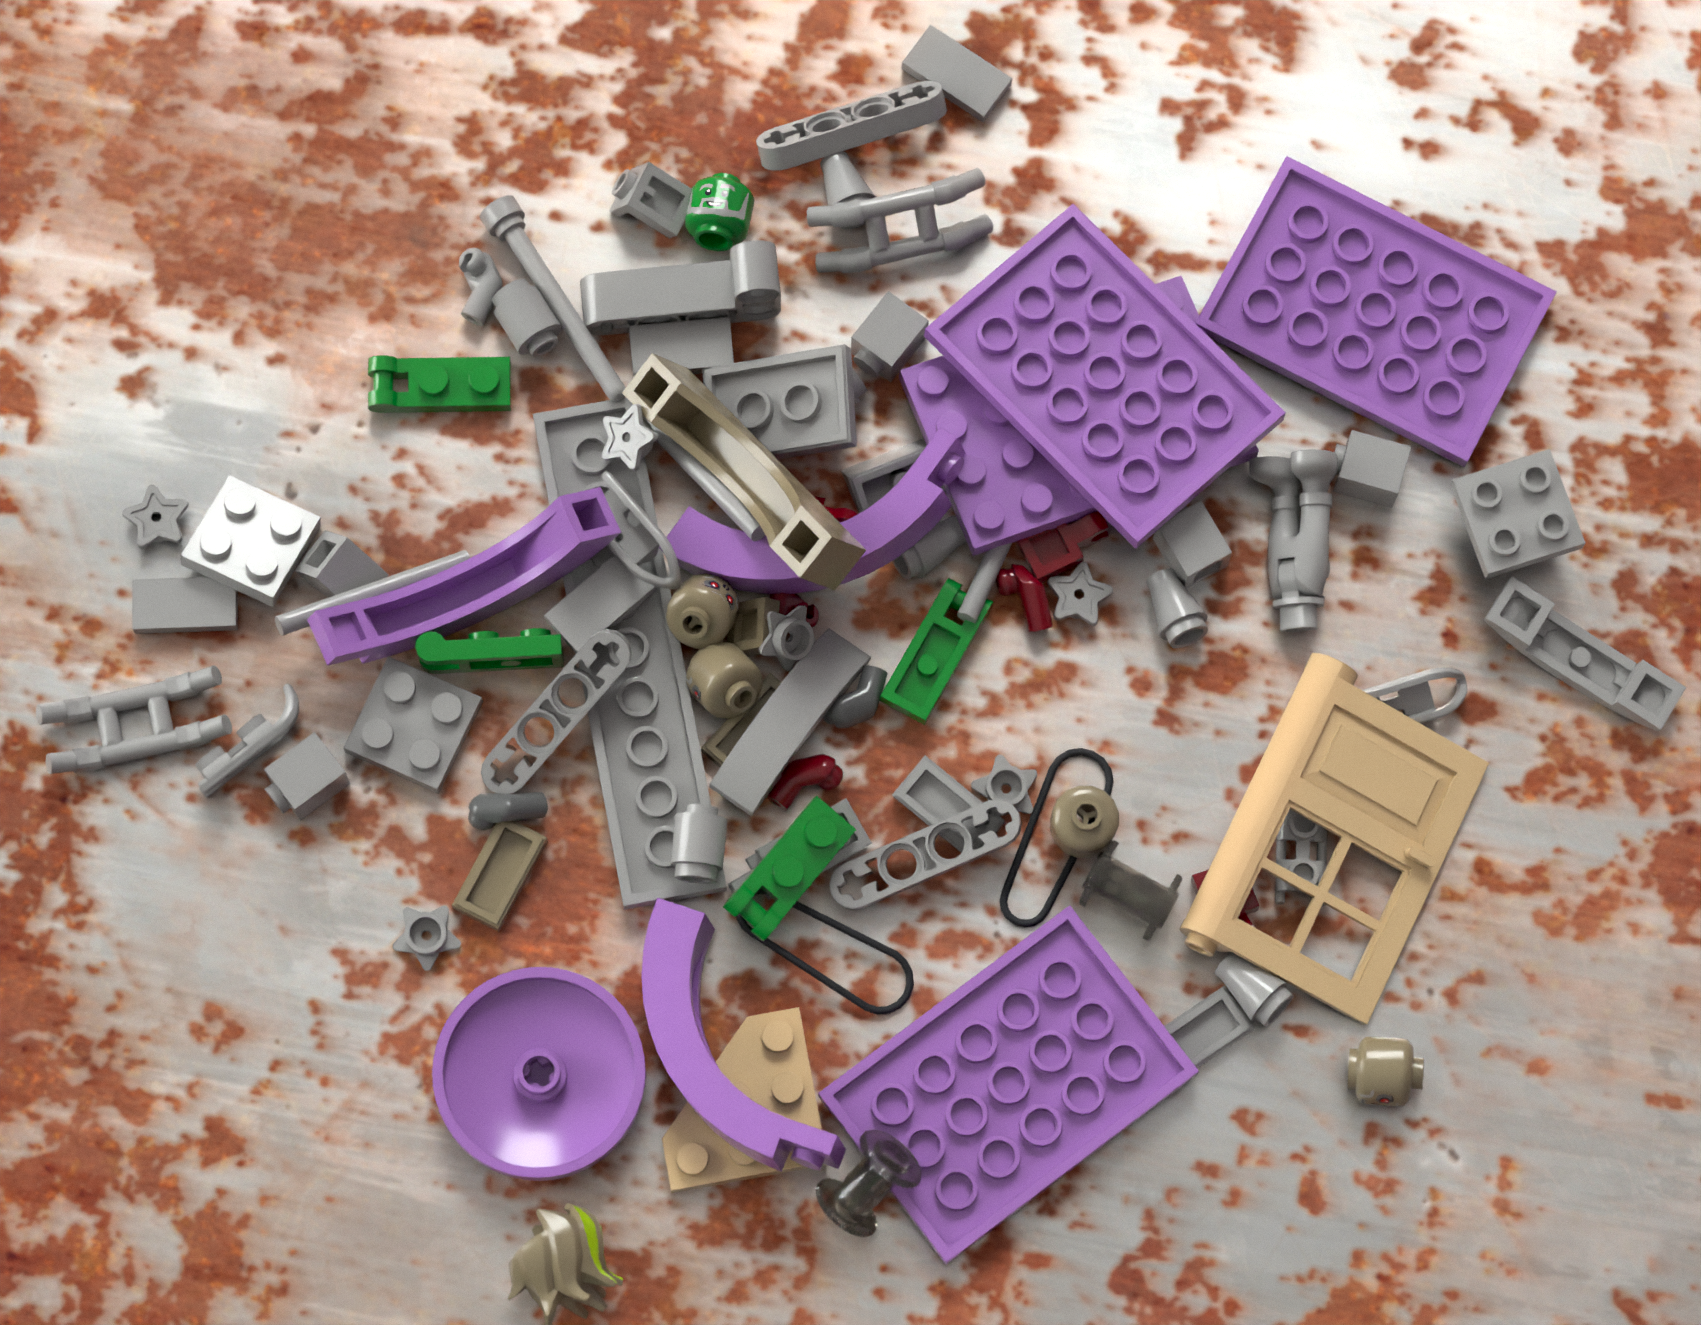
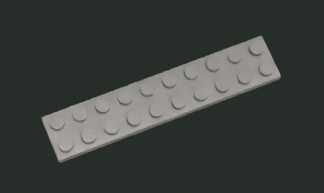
M626 397L618 402L607 400L533 414L549 505L559 496L601 487L603 494H605L610 487L601 475L608 471L658 527L645 457L641 458L640 467L637 471L631 470L621 458L609 461L602 458V452L609 438L603 424V418L605 416L621 418L633 405ZM629 433L625 435L626 442L630 440ZM630 511L627 520L633 527H636L641 522ZM620 533L615 538V541L619 543L624 536ZM608 546L563 577L566 596L615 555ZM660 548L657 555L651 561L639 565L640 568L652 575L668 578L664 555ZM657 586V591L611 629L620 632L629 641L632 650L631 660L621 675L588 711L624 910L655 905L657 897L671 902L727 891L724 870L717 871V881L715 883H691L675 879V867L671 865L675 815L686 812L687 805L689 804L711 806L690 691L686 684V671L681 644L669 630L666 620L667 604L672 598L670 589ZM613 641L606 646L600 642L595 644L594 647L598 650L599 655L589 668L585 666L583 660L578 662L579 668L588 672L598 686L605 682V679L596 676L599 670L607 662L618 665L621 661L616 656V652L620 647ZM582 682V684H583V690H584V695H585V700H587V699H588L587 686Z

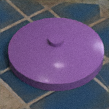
M530 967L509 971L486 981L475 988L458 1004L447 1019L436 1044L432 1079L435 1100L441 1117L455 1141L466 1153L497 1173L522 1180L544 1181L580 1173L603 1160L621 1143L631 1129L643 1101L646 1067L638 1031L629 1014L612 994L593 980L568 970L551 967Z

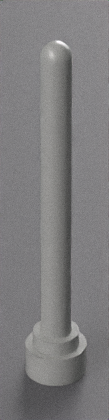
M512 195L503 196L491 202L480 214V219L491 236H498L500 241L508 242L607 397L615 402L621 401L625 397L622 392L626 387L523 229L526 224L523 219L525 213Z

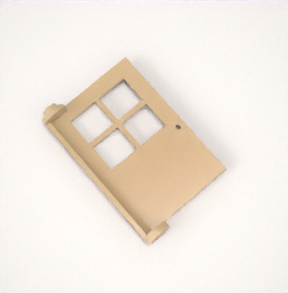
M1312 653L1179 930L1187 937L1184 942L1185 945L1192 950L1210 957L1214 955L1215 951H1231L1355 1021L1367 1025L1489 762L1355 687L1354 683L1358 675L1347 664L1325 654ZM1289 809L1341 837L1318 886L1267 858ZM1351 844L1402 872L1379 920L1328 893ZM1261 869L1312 897L1289 946L1238 919ZM1323 903L1374 931L1351 981L1300 953Z

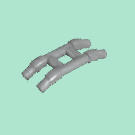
M975 168L958 176L953 175L940 181L931 182V185L867 200H854L833 203V205L808 207L807 222L809 227H848L862 224L865 221L870 247L862 246L842 249V251L817 253L816 268L818 273L839 271L842 273L862 272L878 265L943 250L945 252L967 246L973 243L975 239L993 232V223L986 214L966 222L961 221L954 225L940 228L939 231L936 221L935 204L940 206L964 198L966 194L985 186V177L982 171ZM914 210L919 235L889 242L885 216Z
M213 665L192 673L187 672L175 677L166 678L164 681L93 697L85 696L65 699L62 702L38 704L36 706V718L39 725L61 722L64 724L92 720L97 717L102 746L95 745L73 749L72 751L46 754L48 773L93 771L116 763L179 749L182 751L210 743L211 740L231 734L232 724L225 714L173 729L168 704L169 700L172 702L200 694L203 690L221 685L222 676L219 669ZM148 706L153 734L123 741L117 712Z

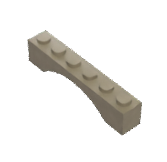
M651 353L622 394L633 405L640 404L643 416L651 424L694 456L743 503L761 526L769 546L800 578L836 590L865 553L866 549L687 367Z

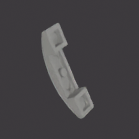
M1511 576L1484 618V621L1518 651L1562 682L1610 710L1659 732L1686 687L1644 660L1636 663L1554 611L1552 609L1555 605L1554 602Z
M828 628L813 644L810 652L800 659L756 715L716 773L709 787L752 816L781 779L784 768L810 736L839 696L844 695L862 672L863 666L867 665L870 661L871 656Z

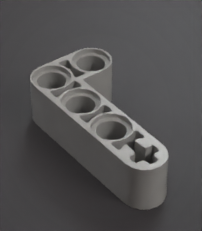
M753 240L736 244L730 250V260L600 272L587 275L580 280L583 321L589 332L593 335L629 333V326L723 317H730V323L759 321L775 317L781 312V290L776 246L770 241Z

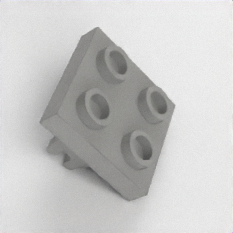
M1550 449L1453 479L1451 483L1452 491L1485 579L1582 549L1585 545V540Z

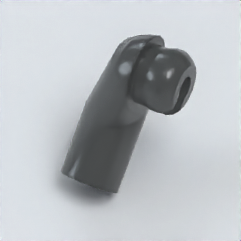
M863 666L857 689L839 696L825 714L823 720L827 724L835 725L838 728H850L870 720L877 711L880 695L882 694L888 673L875 666Z
M542 792L522 794L480 793L469 803L468 820L474 828L488 830L495 826V823L543 818L547 814L548 803Z

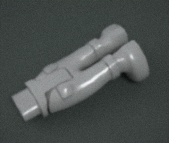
M1316 449L1298 450L1291 453V458L1263 456L1249 460L1250 476L1255 481L1271 487L1275 495L1271 499V512L1273 514L1268 537L1267 561L1272 596L1276 599L1273 601V609L1280 610L1281 632H1301L1317 629V608L1324 606L1325 596L1322 593L1330 573L1329 521L1330 508H1332V494L1328 493V489L1338 468L1337 454L1332 451Z

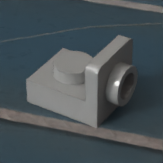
M647 162L631 170H624L618 177L612 189V195L616 198L610 208V212L618 217L629 213L666 237L672 238L678 235L685 221L692 188L652 163Z

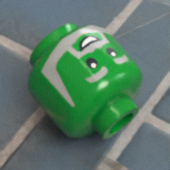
M717 173L712 177L701 179L691 189L685 217V227L695 242L702 248L716 252L730 250L736 244L743 242L748 236L754 208V196L749 188L742 184L736 176L728 173Z

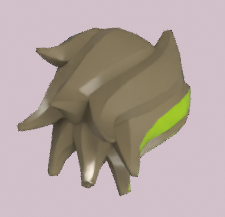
M569 1203L564 1207L568 1214L554 1210L537 1209L536 1215L542 1226H534L532 1229L534 1237L520 1247L509 1263L512 1287L508 1300L513 1299L524 1289H527L534 1301L543 1310L545 1325H552L558 1304L587 1319L588 1311L582 1306V1303L603 1312L608 1305L602 1300L606 1296V1292L601 1286L615 1287L616 1285L622 1286L623 1278L609 1271L606 1266L602 1226L586 1208Z

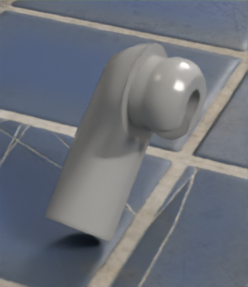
M469 248L459 258V267L464 272V276L472 290L461 315L469 322L483 326L494 306L492 298L503 287V282L490 255L478 248Z

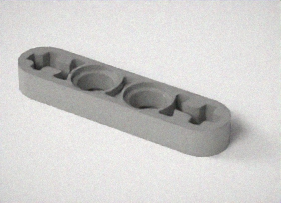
M934 81L916 82L767 130L759 135L756 140L762 166L768 170L792 168L939 120L947 112L942 86Z
M605 629L591 636L485 758L481 769L483 782L489 790L496 794H512L522 788L621 675L630 662L632 653L630 643L623 634L616 630ZM613 641L620 647L616 652V656L621 661L618 665L607 662L599 670L596 676L605 679V682L598 686L594 678L583 669L577 668L576 664L583 660L585 666L589 668L599 655L598 650L594 647L595 644L600 642L606 646ZM576 678L587 686L588 699L583 705L570 707L562 702L559 696V686L564 680ZM542 717L550 721L554 728V738L550 743L538 746L527 739L525 725L530 719ZM515 738L521 749L537 757V760L531 764L525 755L514 769L515 775L519 777L518 780L514 782L512 779L506 778L501 783L494 777L498 768L493 764V761L498 759L504 763L513 755L518 748L509 745L508 742Z
M993 799L985 801L843 863L835 869L831 876L829 884L831 895L837 903L847 909L859 910L869 907L1010 845L1021 832L1022 822L1020 814L1006 800ZM997 809L1002 816L1011 815L1012 821L1005 825L1007 832L1005 836L998 837L994 831L979 835L978 837L984 842V846L974 850L973 837L963 825L964 821L973 818L974 827L978 828L990 821L988 813L992 810ZM944 830H957L964 837V850L956 858L945 859L936 852V838ZM900 850L911 852L916 858L917 863L914 874L904 880L891 877L887 868L890 856ZM877 860L879 874L888 884V888L879 891L878 882L874 881L861 888L863 897L859 900H855L851 894H841L840 888L847 884L846 874L853 872L858 878L871 875L873 871L868 867V863Z

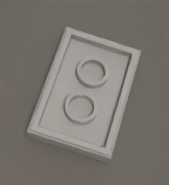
M846 344L702 369L703 384L777 459L857 447L851 349Z

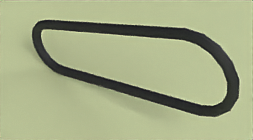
M1084 748L1067 750L1057 756L1048 769L999 900L1002 913L1014 925L1021 927L1035 926L1046 918L1077 860L1076 857L1070 855L1044 907L1037 916L1024 920L1017 918L1011 913L1007 903L1008 895L1058 767L1070 757L1081 755L1092 758L1103 769L1106 779L1104 791L1109 796L1111 795L1114 783L1112 769L1105 758L1093 750ZM1088 820V824L1093 823L1095 820Z
M761 888L755 893V895H768ZM798 901L793 905V908L894 958L901 964L906 975V986L904 993L897 1002L881 1007L866 1003L772 940L766 938L764 941H761L751 932L752 927L747 924L746 920L739 914L736 916L741 929L748 935L865 1011L876 1015L890 1014L902 1008L911 996L914 986L913 971L907 959L899 952Z

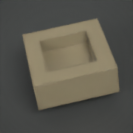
M768 597L739 602L738 619L727 634V642L735 644L748 657L760 655L759 647L769 634L768 612L774 611L779 613L780 601Z

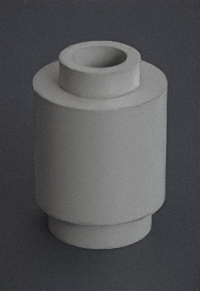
M518 279L496 292L492 298V302L496 307L494 315L519 354L526 355L531 353L533 357H538L549 352L558 344L557 336L560 334L562 326L536 286H530L526 279Z
M704 804L687 805L686 812L675 815L671 865L675 867V879L704 884L717 881V871L723 870L728 822L727 818L718 816L717 807Z

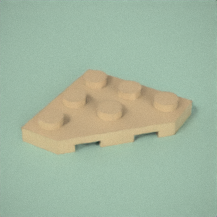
M799 1007L747 1016L716 1060L720 1071L738 1090L769 1111L822 1130ZM688 1102L662 1137L671 1194L808 1168L791 1159V1152H789L782 1172L752 1159L716 1134Z

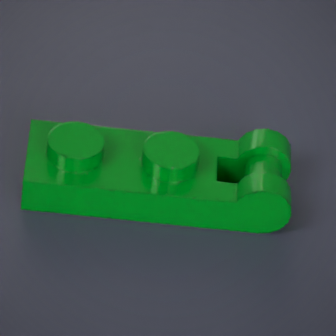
M378 355L368 359V375L373 378V390L368 392V409L372 412L511 411L510 357L396 358L388 355ZM393 379H408V392L393 391Z
M950 578L944 583L880 695L882 703L923 725L928 721L994 604L993 601L988 598L986 599L976 623L965 619L961 626L946 618L945 616L951 608L959 611L967 594L961 590L962 584Z
M544 628L526 629L521 631L520 636L499 637V633L494 631H478L469 634L468 639L445 640L441 634L429 631L420 635L415 645L421 667L430 674L564 667L561 634L551 635V631Z
M818 796L814 797L731 895L723 908L734 917L738 914L753 926L751 932L761 941H764L854 834L856 829ZM760 888L775 900L768 910H765L753 899V896Z

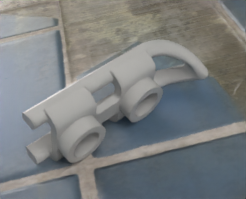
M604 472L601 477L610 487L604 496L621 530V534L624 536L619 543L615 539L607 545L608 548L640 580L661 588H679L681 585L679 564L669 540L610 472ZM630 511L641 522L636 527H633L627 520ZM659 547L663 550L670 570L668 578L652 575L639 567L641 563L651 561L657 555Z
M1435 668L1362 691L1380 700V696L1398 691L1397 696L1380 701L1397 711L1403 709L1404 715L1422 724L1455 711L1464 701L1468 688L1465 675L1460 670L1454 668ZM1447 677L1455 678L1457 689L1454 697L1449 703L1436 709L1428 681Z
M285 684L283 687L286 698L285 709L273 726L268 720L266 721L262 714H259L236 732L242 741L226 753L220 746H217L195 764L204 777L198 785L206 798L282 740L293 728L298 717L299 700L290 684Z
M1289 809L1276 837V863L1318 886L1327 867V830ZM1287 840L1296 842L1295 860L1286 859ZM1310 842H1317L1316 861L1310 860ZM1276 877V904L1285 903L1286 891L1302 892Z

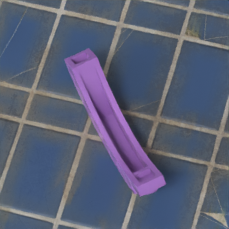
M940 427L897 485L868 509L840 523L866 549L865 553L840 585L870 574L895 560L920 541L950 509L952 504L941 487L944 483L948 485L955 480L963 467V457L966 454L956 436ZM690 506L667 535L680 568L692 575L708 573L719 576L729 582L733 589L763 594H795L826 589L824 586L800 578L769 546L766 535L759 541H752L743 531L715 522Z
M601 487L559 496L542 513L518 531L464 562L431 577L384 594L316 610L307 621L327 666L360 658L362 664L386 658L415 648L417 639L425 632H437L445 637L525 600L592 558L621 533V530Z
M657 897L648 923L643 948L641 975L643 1003L648 1028L657 1053L673 1082L694 1111L716 1134L752 1159L782 1172L789 1152H791V1159L802 1166L821 1170L822 1165L825 1164L839 1169L846 1148L838 1135L769 1111L738 1090L720 1071L705 1037L700 1007L701 975L705 956L715 928L705 913Z

